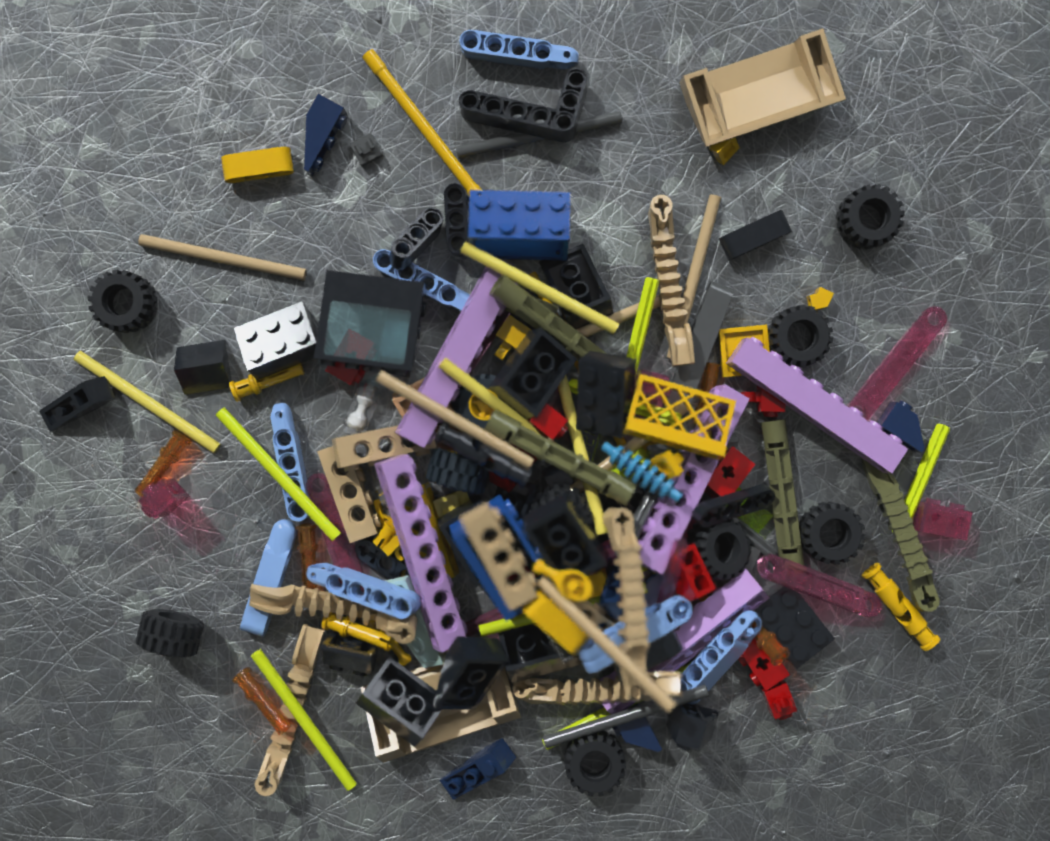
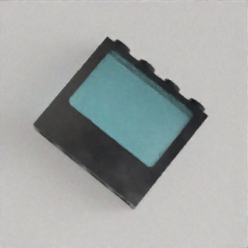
M326 270L314 358L320 360V365L335 367L336 363H343L345 368L360 370V366L369 367L370 372L380 373L384 369L394 370L393 374L399 376H408L409 372L415 373L416 368L413 367L422 300L423 296H426L427 285L424 282Z

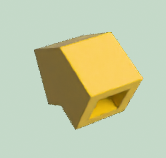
M819 287L813 295L806 297L808 306L815 307L814 310L826 308L834 293Z

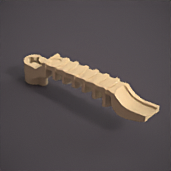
M657 195L651 200L648 219L651 247H653V260H655V273H657V280H659V297L661 298V311H663L664 316L663 324H665V334L669 344L672 367L691 365L695 363L690 325L685 323L688 312L683 309L685 299L681 298L683 289L682 286H679L680 273H677L678 260H675L676 247H673L675 238L673 206L669 197Z
M609 508L603 515V524L607 528L612 550L618 551L619 559L614 560V564L619 565L620 573L615 574L616 579H621V587L617 588V593L622 594V601L618 603V607L623 608L624 615L618 617V620L625 624V628L618 630V635L626 637V643H621L619 648L647 674L646 653L649 647V642L647 641L649 631L646 629V621L648 620L647 616H645L646 602H644L643 596L645 588L642 585L644 575L641 573L642 559H640L639 552L641 545L638 544L634 534L632 513L624 508ZM620 667L624 687L639 686Z
M252 584L250 587L249 606L267 613L287 614L294 605L297 617L301 616L303 607L309 608L310 616L313 617L316 610L323 611V616L328 618L330 612L336 613L337 620H341L343 615H348L350 622L353 623L356 617L363 618V625H368L369 620H375L376 629H382L386 632V635L393 637L399 643L408 644L415 639L418 619L414 613L407 618L400 619L339 597L329 591H320L319 588L309 589L303 585L297 587L291 584L285 587L272 588Z
M307 624L302 626L292 658L294 667L288 673L290 680L286 684L302 707L307 700L306 695L311 686L310 681L314 675L313 670L317 664V657L325 632L324 629L311 627ZM284 702L278 711L280 716L274 725L276 730L271 735L272 743L267 748L261 769L255 781V789L262 796L272 795L281 783L286 764L292 752V743L296 738L295 733L299 727V723ZM271 772L270 777H269L270 781H269V783H268V778H267V776H268L269 773Z
M647 672V675L670 697H682V674L680 672ZM616 676L615 680L605 677L603 681L592 678L591 682L579 679L577 683L571 679H567L563 683L557 679L530 678L513 684L514 695L530 704L548 703L565 706V704L577 705V703L585 705L589 703L602 704V702L614 703L618 701L627 703V701L640 702V700L650 701L653 699L640 686L624 687L623 681L619 680L618 676Z

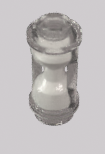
M366 382L364 386L358 385L343 423L345 425L344 432L353 435L367 431L381 393L377 392L378 387ZM358 402V408L354 411L355 406ZM371 407L368 415L366 416L367 409Z

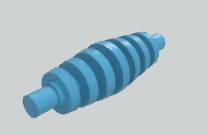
M605 442L601 450L609 455V462L612 465L618 461L617 469L620 472L625 467L627 468L624 473L627 478L635 473L631 481L634 484H638L641 479H644L640 487L646 489L651 484L652 487L649 492L655 494L657 490H660L661 492L658 497L662 499L666 496L678 502L683 494L674 488V482L671 479L667 483L664 482L666 474L662 472L658 477L656 476L659 471L657 466H653L648 471L652 463L648 459L640 465L643 457L637 455L632 460L633 451L628 450L624 454L625 447L621 445L618 448L613 447L608 442Z

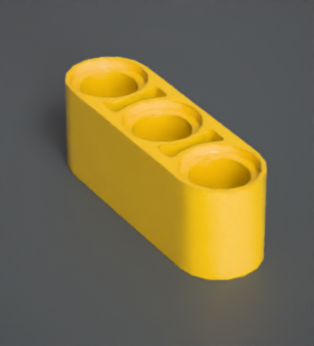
M290 147L254 150L221 157L224 181L226 183L259 180L294 173Z
M538 589L536 591L537 597L526 602L521 607L522 610L565 649L575 655L590 637L541 589Z

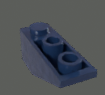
M320 94L316 96L306 114L304 170L311 176L314 175L315 171L319 172L324 163L322 158L327 150L330 151L336 141L334 137L337 131L344 128L348 119L344 107Z
M501 738L486 746L443 776L440 782L454 800L505 773L516 756L505 740Z

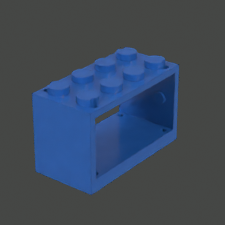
M470 190L468 233L470 244L498 259L567 261L570 234V192Z
M498 495L488 501L491 509L496 507L500 516L502 514L506 515L519 536L525 552L528 550L534 562L536 563L539 559L544 560L523 530V521L521 519L516 521L519 516L509 499L504 501L501 495ZM461 519L451 524L449 527L453 540L505 621L523 611L521 607L524 604L511 611L508 608L483 560L470 541ZM541 574L538 577H536V582H538L544 575Z

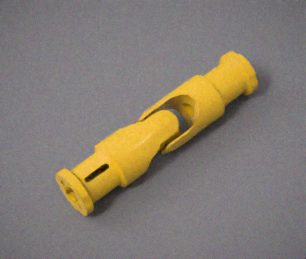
M875 563L868 567L862 573V577L868 579L874 586V592L891 610L892 614L909 635H913L921 644L920 648L922 651H928L937 645L940 637L933 634L927 626V621L910 600L903 595V592L893 579H889L881 570L882 566L880 563ZM908 610L911 615H906L905 612Z

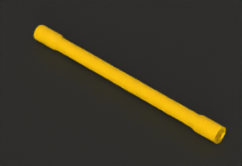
M374 49L367 51L362 59L372 72L379 77L465 188L468 196L470 197V190H482L388 71L387 66Z

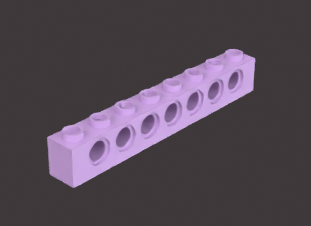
M724 384L713 387L709 393L736 401L726 441L727 445L749 398ZM717 403L712 406L716 415L718 407L722 409V417L727 415L728 405ZM708 409L697 415L703 427L715 422ZM697 424L694 430H691L689 433L693 434L700 430ZM716 424L709 428L712 431L711 439L720 442L722 433ZM684 450L680 452L684 457V461L679 464L683 472L677 477L671 478V480L674 482V488L683 495L678 505H675L674 500L670 497L665 496L663 499L658 497L653 507L654 510L651 516L648 517L642 529L643 532L639 540H637L638 544L641 545V550H639L640 559H642L641 566L654 573H664L719 460L701 456L698 462L694 453ZM687 471L691 475L689 483L684 478ZM665 515L669 517V524L666 527L662 523ZM654 537L658 539L656 549H653L651 546Z
M400 454L374 463L414 591L421 599L420 609L432 647L436 651L444 652L450 648L457 636L466 637L468 630L465 622L460 619L458 612L460 611V604L457 598L453 596L451 590L453 582L449 574H446L444 568L446 564L445 557L439 551L436 543L438 535L436 530L431 527L429 521L431 513L422 499L424 494L423 487L416 480L414 473L416 471L415 462L411 457L409 458V454ZM400 475L405 479V484L402 488L397 486V478ZM407 499H410L412 501V508L407 512L404 508V503ZM418 522L420 530L414 535L412 533V526ZM422 546L427 548V554L424 558H421L419 555ZM433 569L434 578L431 581H428L427 573L429 570ZM440 592L442 599L438 604H435L434 597ZM448 615L449 623L447 626L442 627V619Z

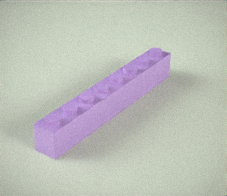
M488 267L484 268L418 389V392L444 407H447L450 401L453 402L456 399L460 389L457 388L459 385L457 381L438 368L439 364L444 358H447L469 375L472 369L469 365L473 358L477 359L483 349L481 343L485 336L489 337L495 327L493 324L497 315L500 316L505 309L504 305L489 295L491 288L502 275ZM411 402L395 433L425 448L426 444L430 445L436 435L434 429L438 422L442 423L443 420Z
M747 337L740 341L726 362L727 365L785 403L790 409L882 473L894 472L908 450L902 445L903 441L892 434L887 435L882 431L883 427L880 424L864 419L862 417L863 413L860 410L844 405L842 403L844 400L840 396L824 391V386L821 383L804 377V372L801 369L784 363V358L774 351L768 352L763 348L764 344L758 339Z
M745 569L743 573H739V576L731 578L724 586L716 588L705 601L697 603L693 607L690 619L675 628L683 647L682 651L646 672H675L700 653L719 631L728 628L740 614L745 611H754L768 600V595ZM614 671L610 675L601 678L600 681H603L605 677L615 680L617 674ZM621 701L614 703L602 702L605 709L611 714L624 711L635 703V701H627V703Z

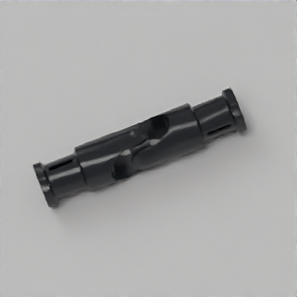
M446 422L443 423L435 437V442L446 444L453 448V452L475 462L503 479L508 478L519 484V487L522 489L533 472V469L524 468L515 463V459L482 443L471 435L454 430ZM491 456L495 462L488 461L489 457Z

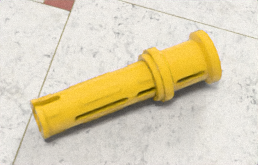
M300 363L259 380H256L250 374L246 379L238 382H229V386L235 401L239 402L245 396L254 393L256 395L260 394L264 388L299 375H304V370Z
M330 612L328 618L323 617L322 629L336 631L341 637L352 636L385 649V651H390L392 648L386 642L394 644L393 637L362 624L350 622L349 616H342L341 620H337L336 613Z

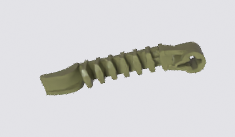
M861 458L869 485L874 494H879L881 498L877 501V504L884 506L885 512L882 515L884 518L888 517L890 522L888 529L893 530L895 536L893 542H897L900 549L897 553L902 555L905 562L902 564V567L908 570L909 576L906 579L911 594V603L919 612L934 611L938 608L940 600L933 584L932 569H929L927 556L923 553L922 543L920 544L917 537L918 532L915 531L912 524L913 519L909 516L907 510L909 508L905 505L904 495L900 492L899 483L892 473H882ZM924 597L929 598V602H927L926 605H922L921 600H923Z

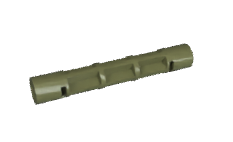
M502 275L491 288L489 295L506 308H510L512 312L533 328L544 329L577 358L578 362L589 351L606 353L506 275Z
M497 409L494 410L484 429L510 445L512 443L537 456L538 460H544L569 473L568 476L571 478L574 476L599 489L600 493L626 506L637 484H634L627 478L612 470L607 471L584 459L580 453L577 455L552 442L553 439L549 437L547 439L522 426L521 422Z
M786 419L761 422L769 486L775 492L772 509L781 575H802L806 572Z

